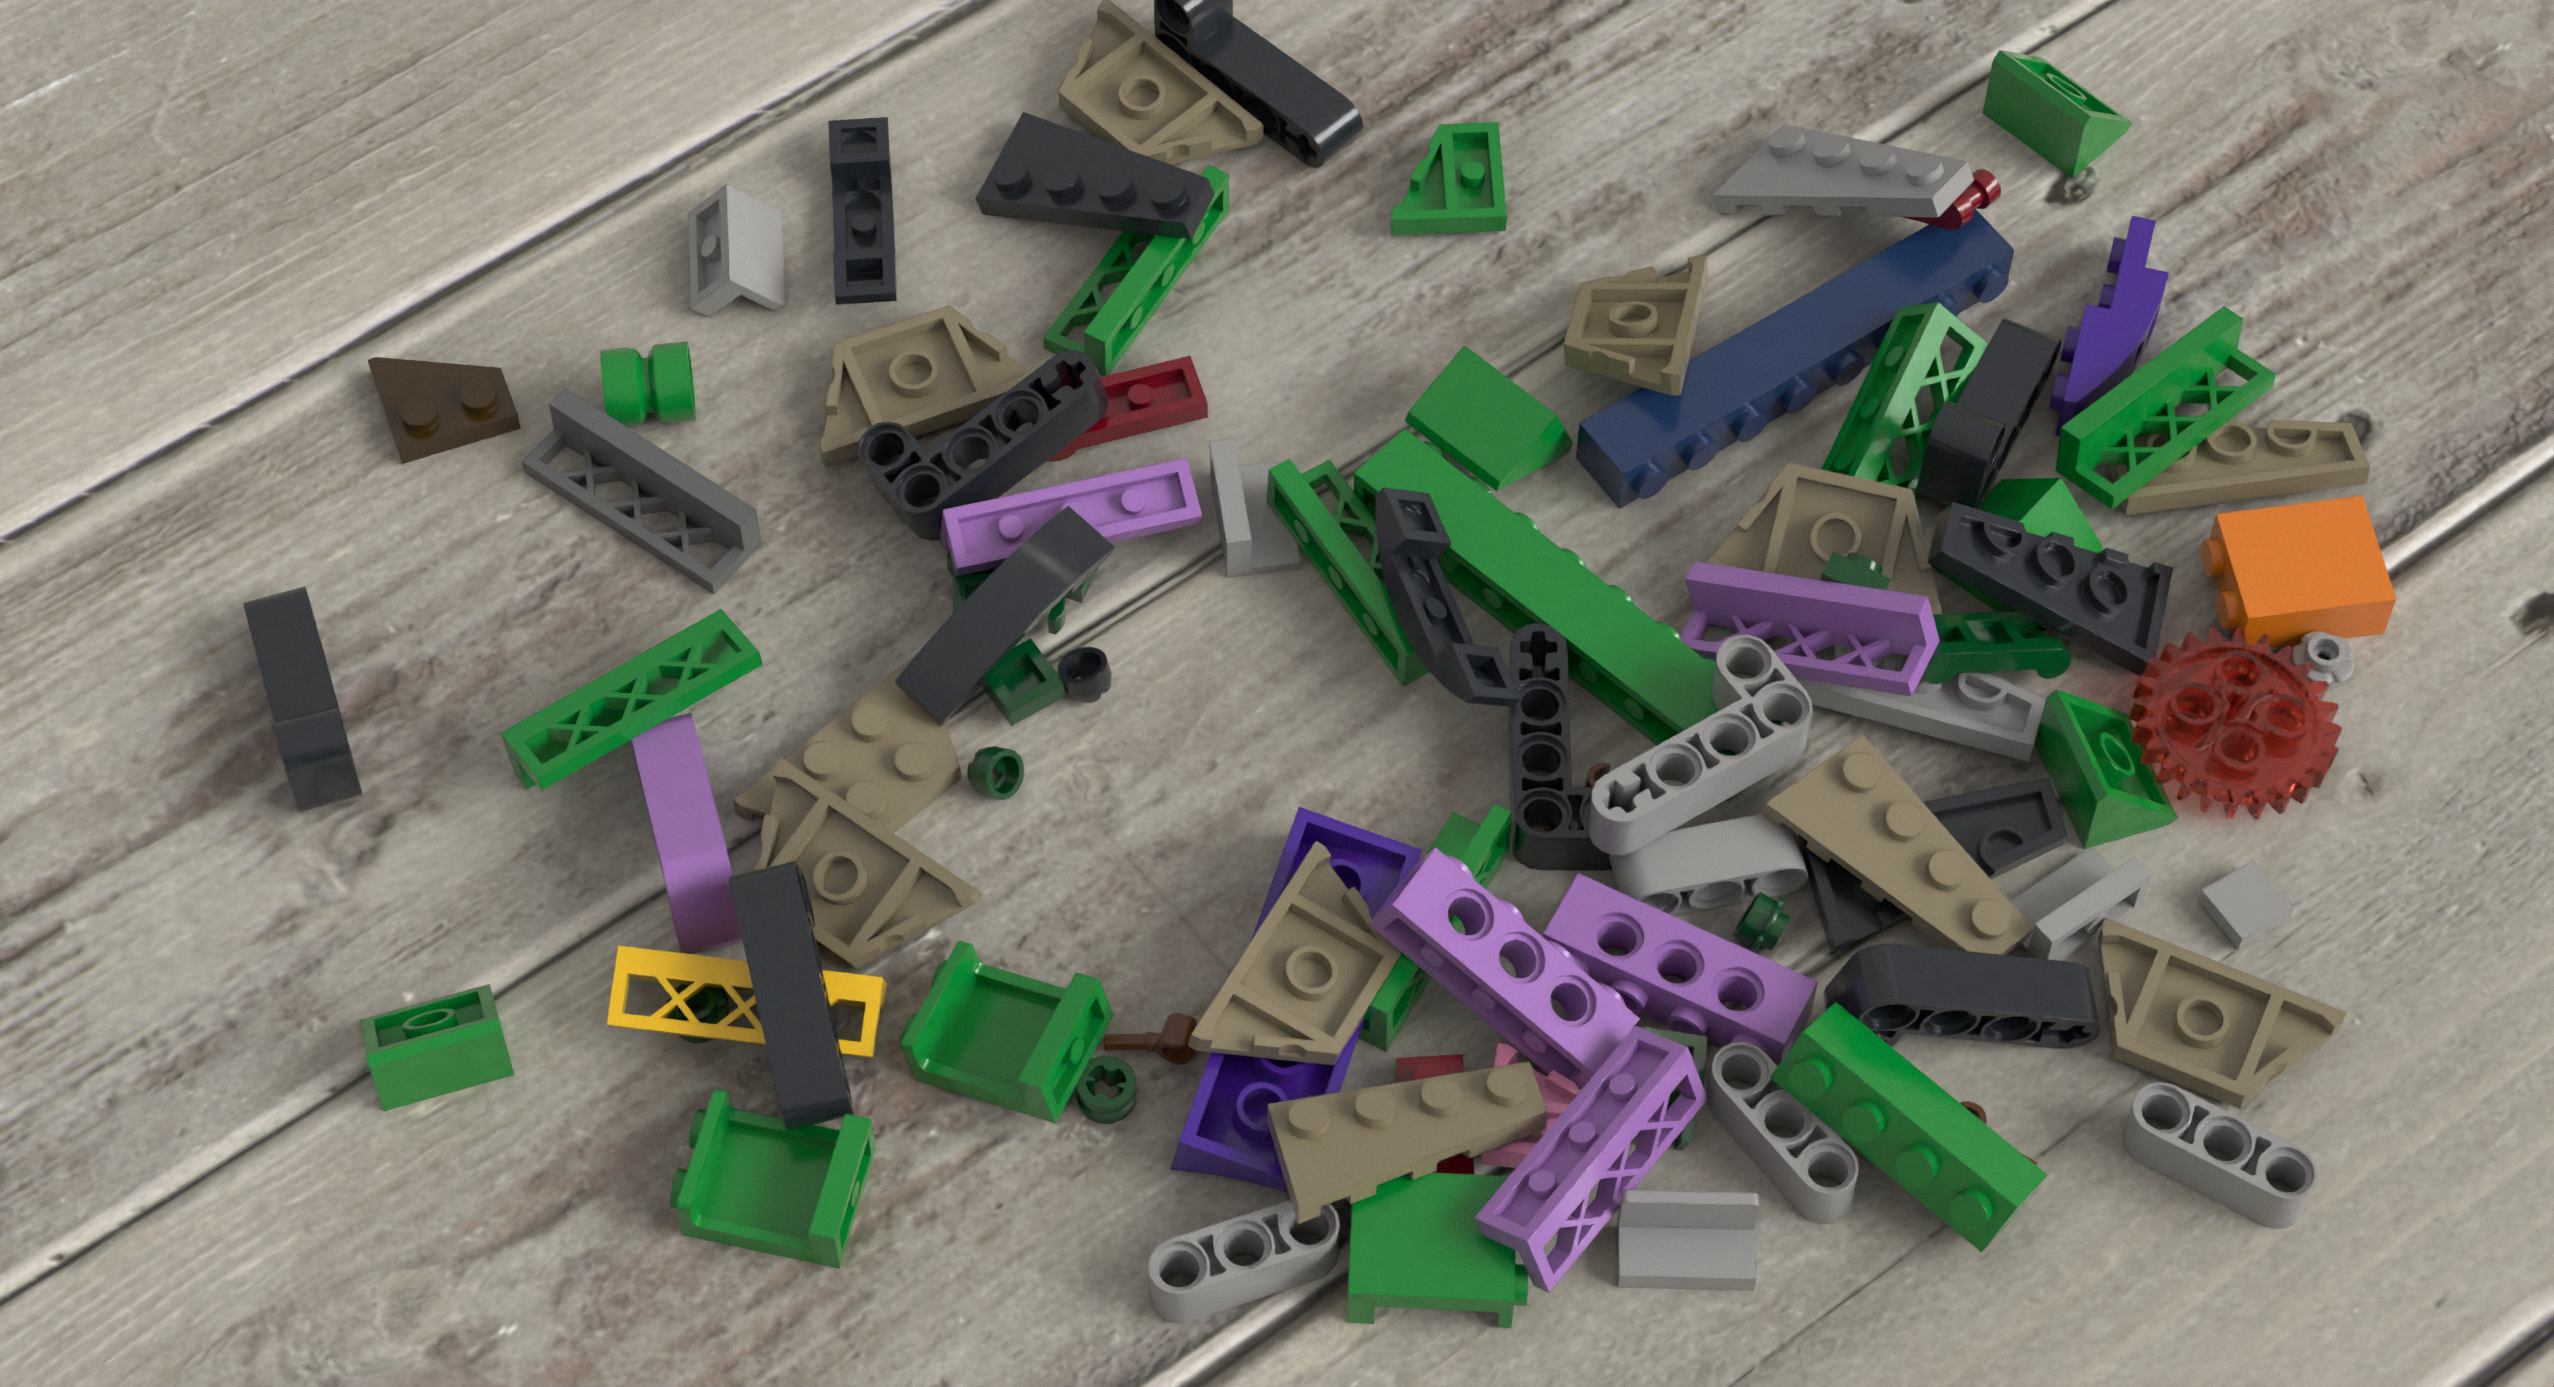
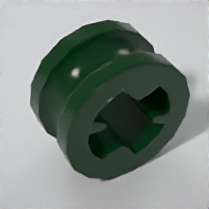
M1099 1056L1089 1060L1076 1085L1077 1103L1081 1112L1088 1119L1101 1124H1112L1123 1120L1132 1112L1136 1104V1076L1132 1067L1123 1059L1115 1056ZM1103 1080L1109 1087L1118 1084V1096L1110 1099L1104 1092L1095 1095V1083Z

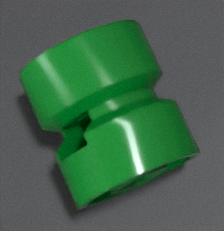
M687 341L654 344L646 358H642L637 350L629 349V347L601 350L602 386L607 415L628 428L644 424L649 413H654L661 424L696 421L693 374Z

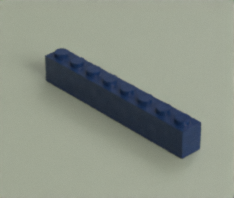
M1976 209L1974 210L1973 218L1958 230H1949L1929 224L1689 360L1681 396H1671L1642 387L1579 423L1576 459L1619 509L1638 498H1650L1657 494L1667 481L1688 469L1694 471L1704 467L1724 448L1738 440L1740 442L1751 440L1771 421L1787 412L1794 414L1803 410L1811 403L1815 396L1836 384L1843 386L1853 381L1862 372L1863 368L1873 363L1899 307L1939 302L1957 317L1959 313L1978 302L1988 303L1994 300L2008 285L2014 249Z

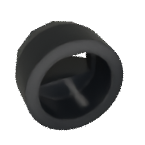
M1094 647L1078 648L1066 654L1059 662V677L1065 684V691L1073 700L1082 703H1094L1101 698V694L1106 693L1110 689L1112 673L1107 657L1100 649Z

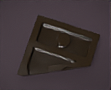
M381 357L367 360L402 464L521 429L518 414L501 368Z

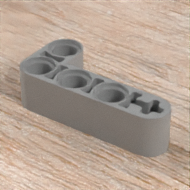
M1737 635L1728 638L1720 645L1716 654L1712 682V699L1719 709L1718 712L1610 771L1595 783L1591 795L1588 834L1592 843L1597 848L1611 855H1625L1634 852L1794 762L1803 754L1807 745L1810 728L1812 701L1806 690L1771 647L1762 639L1751 635ZM1735 674H1745V675H1748V676H1750V677H1752V678H1750V679H1741V678L1735 677L1734 675H1735ZM1781 720L1789 723L1790 725L1779 726L1773 724L1770 721ZM1730 750L1738 755L1725 756L1717 751ZM1677 780L1684 785L1670 786L1662 781Z

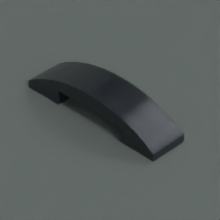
M888 117L828 121L833 199V260L836 305L897 301L895 227Z
M1382 488L1376 494L1375 511L1380 562L1396 616L1417 656L1441 685L1464 702L1514 707L1521 698L1499 648L1474 644L1437 560L1452 543L1430 494Z
M1067 506L1026 540L963 602L895 680V684L943 726L986 682L987 674L1068 592L1072 594L1114 552L1115 547L1070 506Z

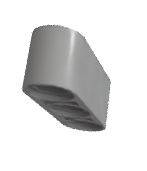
M1762 814L1672 830L1634 852L1625 855H1609L1619 892L1674 917L1751 903L1759 891L1771 898L1785 896L1801 888L1809 878L1795 832L1784 823L1778 827Z
M1746 1042L1731 1043L1722 1047L1714 1056L1706 1095L1708 1098L1707 1106L1712 1115L1800 1215L1818 1224L1833 1223L1842 1219L1850 1209L1859 1174L1858 1159L1852 1149L1833 1129L1770 1078L1777 1065L1764 1051ZM1740 1079L1748 1082L1752 1087L1739 1090L1729 1086L1726 1081ZM1783 1127L1789 1129L1796 1136L1780 1138L1774 1136L1768 1129ZM1827 1176L1833 1178L1839 1185L1825 1188L1817 1185L1811 1178Z
M2151 1083L2142 1087L2134 1097L2122 1138L2126 1151L2137 1162L2266 1227L2273 1229L2287 1228L2296 1224L2303 1216L2318 1177L2315 1162L2304 1150L2169 1083ZM2145 1120H2160L2168 1125L2170 1129H2155L2147 1124ZM2206 1150L2222 1151L2232 1161L2214 1159ZM2268 1181L2283 1182L2291 1187L2294 1192L2284 1193L2278 1191Z
M1288 1200L1168 1239L1155 1248L1148 1262L1151 1306L1156 1314L1166 1321L1174 1323L1191 1322L1319 1280L1328 1275L1337 1263L1340 1233L1338 1214L1329 1203L1320 1207V1216L1298 1224L1292 1202ZM1312 1232L1324 1239L1317 1244L1305 1245L1300 1244L1293 1238L1300 1233ZM1239 1253L1253 1254L1260 1259L1250 1266H1239L1229 1261L1230 1257ZM1175 1274H1185L1195 1279L1192 1284L1179 1288L1169 1286L1164 1282L1166 1278Z

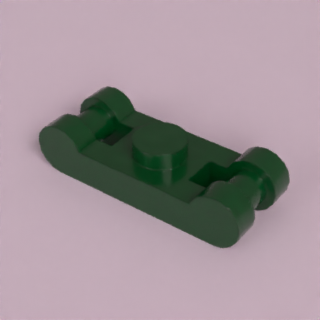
M2019 611L1935 614L1933 617L1940 641L1923 676L1931 684H1941L1950 680L1956 673L1991 674L2000 671L2035 670L2040 677L2052 679L2062 675L2069 668L2072 657L2063 642L2058 638L2052 637V629Z

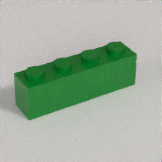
M1837 1002L1830 1006L1802 1032L1770 1076L1773 1081L1981 1253L2013 1220L2047 1176L2045 1172Z

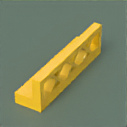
M618 945L607 1025L609 1027L766 1045L762 1025L751 1011L757 1006L755 994L746 1002L738 994H754L747 961ZM823 970L831 1007L837 1004L865 1008L861 1042L839 1039L842 1055L874 1059L880 1010L885 1009L887 982L883 977ZM629 979L661 983L672 998L671 1001L651 1016L625 1014ZM685 984L690 986L678 994L672 985ZM705 986L727 991L738 1005L736 1010L717 1024L701 1023L685 1003ZM679 1007L689 1021L667 1019L665 1017ZM745 1015L755 1029L733 1027L731 1025Z

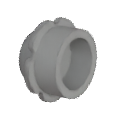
M2313 631L2305 634L2301 638V644L2294 646L2292 650L2291 661L2296 677L2304 686L2312 690H2332L2347 680L2354 670V663L2350 660L2353 657V650L2349 643L2340 636L2327 634L2324 631ZM2318 655H2326L2329 660L2321 659Z

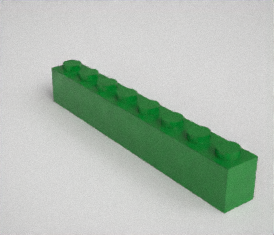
M1404 429L1354 472L1353 491L1375 520L1376 494L1382 488L1429 493L1452 543L1437 558L1447 582L1513 634L1525 625L1534 623L1548 624L1565 637L1567 644L1568 677L1656 746L1719 711L1712 699L1714 660L1702 658L1682 642L1678 633L1671 626L1661 621H1654L1636 607L1630 596L1623 589L1616 585L1606 584L1589 571L1583 560L1575 552L1567 548L1561 549L1541 534L1537 525L1528 516L1520 512L1514 513L1502 504L1480 479L1467 477L1448 462L1443 452L1433 443L1422 442L1408 430ZM1770 721L1773 724L1784 726V721ZM1730 750L1717 751L1725 756L1738 755ZM1735 795L1726 800L1729 802Z

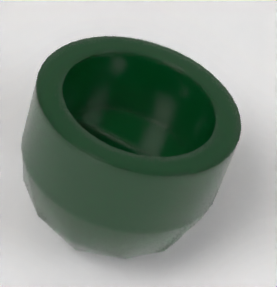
M999 746L981 748L975 753L973 762L968 764L967 776L972 788L983 796L1006 800L1015 795L1019 790L1024 777V764L1020 755L1014 750ZM992 772L998 775L995 782L991 779Z

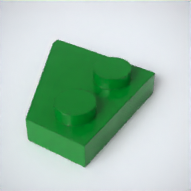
M1499 122L1439 124L1428 144V155L1419 161L1410 177L1408 192L1400 206L1395 205L1391 212V235L1506 231L1507 212Z

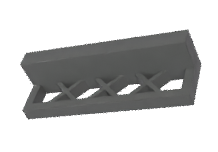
M564 388L549 403L554 429L522 461L523 470L526 474L712 594H715L761 546L759 523L755 508L568 389ZM567 446L584 457L585 469L558 472L547 464ZM593 463L597 465L598 468H593ZM622 481L632 488L633 499L606 503L596 496L595 484ZM587 485V490L581 486ZM640 493L647 498H640ZM669 511L678 517L680 521V530L653 533L643 527L642 514ZM633 515H634L635 521H634L633 519L629 518L628 516H633ZM687 524L691 525L694 528L688 529ZM717 542L729 551L710 570L691 557L690 545ZM682 546L683 552L676 547Z

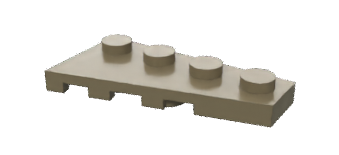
M2232 418L2121 502L2125 515H2134L2367 484L2370 465L2352 423L2271 419L2267 428L2248 427L2237 422V418ZM2139 434L2134 438V447H2162L2168 442L2167 434ZM2107 465L2113 483L2127 473L2126 465Z
M1863 734L1765 803L1761 812L1764 817L1778 827L1784 823L1808 841L1806 847L1827 863L1833 859L1862 881L1860 885L1862 889L1880 902L1884 898L1889 900L1912 917L1911 925L1944 949L2007 955L2025 942L2033 932L2034 928Z
M1528 1061L1271 1103L1267 1105V1123L1298 1224L1320 1216L1321 1206L1345 1197L1350 1204L1375 1195L1376 1185L1408 1174L1412 1180L1435 1172L1439 1161L1459 1153L1472 1158L1545 1130L1548 1110L1531 1063Z

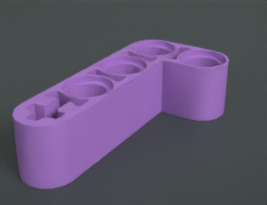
M692 713L670 717L633 738L631 743L664 877L680 952L694 954L741 943L742 938L729 877L733 876L693 716Z

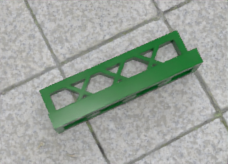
M1208 165L1200 175L1208 178L1215 195L1192 239L1123 231L1043 337L1044 349L1055 354L1072 350L1083 352L1092 359L1099 375L1103 377L1108 376L1229 212V174ZM1152 240L1134 263L1131 250L1135 244ZM1121 282L1106 303L1103 304L1100 296V291L1107 284ZM1089 324L1084 331V345L1067 338L1074 327Z
M1939 302L1899 307L1821 469L1894 486L1898 484V487L1912 489L1915 497L1927 442L1936 418L1946 401L1954 404L1957 403L1988 343ZM1945 335H1948L1963 349L1953 370L1944 372L1939 348ZM1929 385L1934 410L1927 422L1919 424L1915 398L1920 387ZM1905 437L1909 462L1904 473L1894 476L1890 450L1897 438Z
M2223 306L2063 425L2060 432L2055 471L2110 509H2114L2274 386L2276 374L2238 350L2243 318ZM2228 368L2248 382L2242 386H2215L2214 378ZM2180 403L2207 404L2208 412L2202 417L2175 416L2174 408ZM2139 434H2167L2168 442L2162 447H2134V438ZM2100 464L2126 465L2127 473L2112 484L2094 472L2093 469Z
M1290 458L1270 468L1268 471L1267 504L1402 687L1428 674V669L1408 641L1396 616L1388 590L1380 580H1384L1381 563H1377L1379 549L1376 520L1329 459L1303 474L1299 472ZM1323 484L1327 485L1338 500L1335 515L1328 511L1314 492V489ZM1344 510L1351 518L1343 517ZM1346 533L1363 536L1372 546L1369 561L1363 558Z
M722 609L717 610L501 732L500 734L516 777L527 790L535 785L541 791L762 666L760 652Z
M1493 804L1481 825L1452 812L1427 854L1436 847L1444 855L1460 860L1469 868L1473 879L1487 889L1510 852L1511 811ZM1448 913L1451 926L1460 933L1464 927L1462 922L1455 915ZM1401 953L1369 1005V1010L1366 1013L1358 1037L1385 1052L1390 1048L1432 979L1430 975L1405 954Z

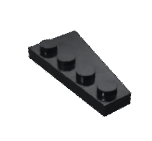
M1023 112L975 199L983 215L1192 239L1215 194L1206 177Z
M1955 502L1950 503L1939 513L1927 563L2138 676H2141L2154 666L2173 567L2157 562L2152 563L2149 567L2130 563L2128 554L2110 548H2104L2100 553L2074 546L2073 537L2056 532H2051L2046 537L2026 532L2022 522Z
M2050 777L1923 802L1990 879L2062 846L2068 836ZM1799 834L1797 835L1831 956L1911 918L1886 898L1880 902L1860 887L1862 881L1833 859L1828 863L1806 847L1807 840Z

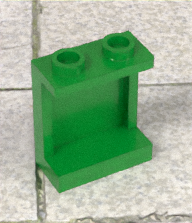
M958 941L948 960L942 961L937 967L932 979L931 990L918 1013L911 1015L907 1020L902 1032L901 1049L916 1081L1056 1124L1114 1015L1098 978L1076 972L1066 989L985 965L979 960L973 944Z
M714 1089L707 1110L698 1109L693 1118L689 1136V1147L694 1149L688 1169L679 1168L677 1170L671 1187L670 1207L677 1209L682 1235L840 1269L876 1150L871 1119L845 1114L840 1130L810 1125L788 1131L783 1118L736 1109L730 1104L728 1091Z
M1430 1173L1412 1180L1408 1174L1376 1185L1375 1195L1352 1203L1347 1323L1374 1324L1375 1307L1495 1312L1498 1313V1328H1512L1514 1305L1527 1306L1528 1272L1524 1264H1515L1516 1250L1483 1236L1475 1220L1476 1215L1509 1176Z

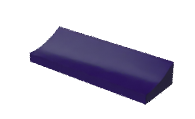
M1299 807L1252 939L1315 841L1324 845L1331 854L1329 864L1346 888L1349 890L1355 887L1366 902L1371 919H1373L1410 868L1419 861L1422 850ZM1365 1016L1335 1065L1211 1052L1170 1169L1242 1180L1289 1193L1268 1127L1267 1105L1339 1093Z

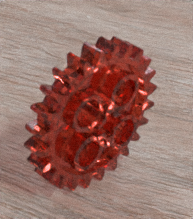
M2216 627L2210 629L2204 644L2191 632L2186 633L2180 648L2168 642L2164 646L2160 659L2151 657L2132 695L2135 700L2129 712V719L2137 722L2132 733L2131 740L2135 743L2146 744L2140 759L2141 763H2161L2162 766L2155 781L2158 784H2163L2173 779L2177 780L2180 783V787L2177 791L2176 799L2179 801L2195 792L2201 795L2200 811L2206 813L2214 801L2222 802L2228 819H2233L2239 805H2246L2250 815L2255 820L2260 818L2266 803L2279 815L2285 812L2291 798L2301 804L2304 803L2311 788H2319L2339 750L2335 747V744L2342 731V726L2332 723L2339 709L2338 703L2322 701L2329 687L2328 682L2317 681L2309 683L2307 680L2313 667L2311 662L2302 663L2295 667L2290 664L2289 659L2293 648L2289 645L2281 649L2277 654L2268 651L2269 636L2263 634L2258 639L2255 646L2247 644L2242 628L2236 629L2231 642H2224ZM2230 682L2235 683V684H2238V685L2241 686V687L2234 686V685L2231 684ZM2266 695H2272L2271 697L2267 698L2266 700H2264V701L2261 700L2260 702H2258V703L2255 705V703H2256L2257 701H2259L2261 698H2263L2264 696H2266ZM2251 712L2249 719L2247 720L2245 717ZM2184 713L2193 716L2197 720L2188 718ZM2221 726L2225 727V728L2219 733V730H2220ZM2274 726L2280 727L2284 729L2286 732L2278 730ZM2214 741V743L2202 751L2197 750L2206 744L2209 745ZM2227 758L2235 759L2241 764L2234 763Z

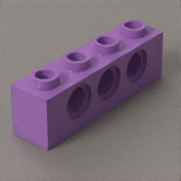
M1436 847L1410 868L1369 923L1373 929L1544 1072L1549 1074L1554 1070L1575 1082L1578 1089H1582L1640 1020L1638 1016L1625 1006V1002L1618 992L1605 984L1597 983L1575 965L1572 955L1564 947L1544 939L1524 922L1522 914L1514 905L1504 899L1494 897L1473 879L1471 871L1464 863L1452 856L1444 855ZM1448 913L1460 919L1465 928V935L1460 934L1451 926ZM1499 955L1512 963L1516 972V978L1508 975L1503 970ZM1551 998L1563 1006L1567 1021L1556 1015L1551 1006Z
M1579 873L1543 933L1544 939L1564 947L1572 955L1575 965L1597 983L1605 984L1618 992L1623 998L1625 1006L1634 1014H1646L1667 1024L1675 1032L1707 1036V1043L1720 1049L1736 1042H1746L1755 1045L1764 1051L1777 1066L1799 1038L1812 1013L1818 981ZM1617 947L1625 950L1628 954L1612 956L1605 953L1603 949ZM1676 974L1688 981L1675 984L1666 981L1662 976ZM1729 1001L1739 1002L1748 1009L1733 1011L1724 1007L1722 1003Z

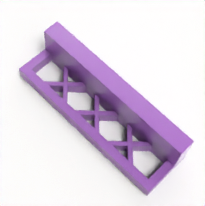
M1187 458L944 509L942 511L940 536L944 551L950 549L956 576L999 567L1026 540L1067 506H1070L1110 543L1200 524L1202 513Z
M1694 561L1685 578L1694 611L1680 638L1684 644L1704 659L1709 658L1716 661V654L1720 645L1728 638L1737 635H1751L1763 641L1776 635L1791 637L1794 642L1774 652L1795 678L1912 696L1940 641L1928 596ZM1709 625L1734 628L1736 631L1735 634L1717 642L1702 640ZM1834 644L1849 646L1852 652L1832 661L1817 659L1814 653ZM1893 653L1909 656L1901 672L1879 669L1873 665V662Z
M1634 1026L1476 1215L1475 1220L1483 1236L1519 1252L1533 1286L1550 1293L1618 1210L1621 1192L1636 1188L1708 1100L1688 1047ZM1678 1085L1681 1094L1666 1111L1670 1094ZM1639 1133L1635 1150L1627 1159L1630 1142ZM1599 1181L1596 1197L1587 1207L1590 1191ZM1559 1230L1556 1245L1546 1257L1543 1248Z

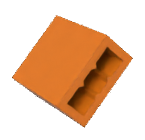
M2363 495L2219 513L2215 516L2209 539L2203 540L2201 545V559L2204 572L2207 577H2215L2219 590L2217 613L2220 625L2223 629L2231 630L2237 652L2301 644V638L2313 631H2324L2327 634L2346 639L2384 634L2396 602V596Z

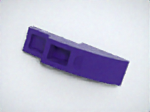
M2132 216L2126 239L2114 237L2106 272L2117 274L2115 286L2103 283L2098 306L2086 304L2081 327L2068 325L2060 361L2072 364L2070 374L2068 376L2057 373L2049 409L2060 411L2055 436L2060 437L2063 425L2132 375L2144 354L2154 330L2169 272L2145 267L2155 220Z

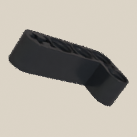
M1154 0L1155 37L1263 124L1264 135L1306 165L1313 168L1323 166L1362 132L1364 127L1363 120L1354 104L1342 93L1233 16V0Z
M2006 318L2001 321L1957 403L1954 404L1946 401L1936 418L1927 442L1916 488L1917 494L1947 506L1955 502L1978 510L1981 508L2052 373L2062 344L2060 339Z
M1074 350L1064 351L1050 358L928 452L923 449L905 427L899 423L888 421L877 423L866 430L858 444V455L877 491L909 529L919 538L938 540L941 539L940 528L942 511L944 509L999 498L1095 425L1106 413L1108 394L1096 366L1089 356ZM1053 406V409L1050 411L1048 407ZM1027 422H1037L1027 431L1016 432L1021 425ZM896 455H902L897 462L882 466L887 459ZM987 459L982 466L967 470L968 466L976 460ZM938 496L932 504L926 507H917L922 500Z
M306 586L243 603L274 720L273 728L298 811L303 812L363 795Z
M1527 624L1518 629L1513 635L1508 662V671L1521 698L1514 707H1508L1511 847L1513 855L1521 864L1536 870H1612L1609 859L1610 854L1597 848L1592 843L1588 834L1591 795L1594 787H1572L1568 653L1565 637L1548 624ZM1533 665L1541 666L1544 677L1532 678ZM1537 715L1546 717L1548 720L1537 721L1529 717ZM1542 770L1550 773V775L1537 776L1531 774L1530 771ZM1548 825L1553 830L1538 832L1531 829V827Z
M796 861L729 877L733 903L771 1069L787 1130L790 1131L843 1118L845 1114L854 1115L850 1086L813 927H815L814 913L802 869Z
M1877 944L1865 947L1852 955L1825 987L1823 992L1826 1010L1837 1002L1891 1047L1904 1034L2069 1049L2092 1042L2101 1032L2089 968L2075 962L1901 944Z

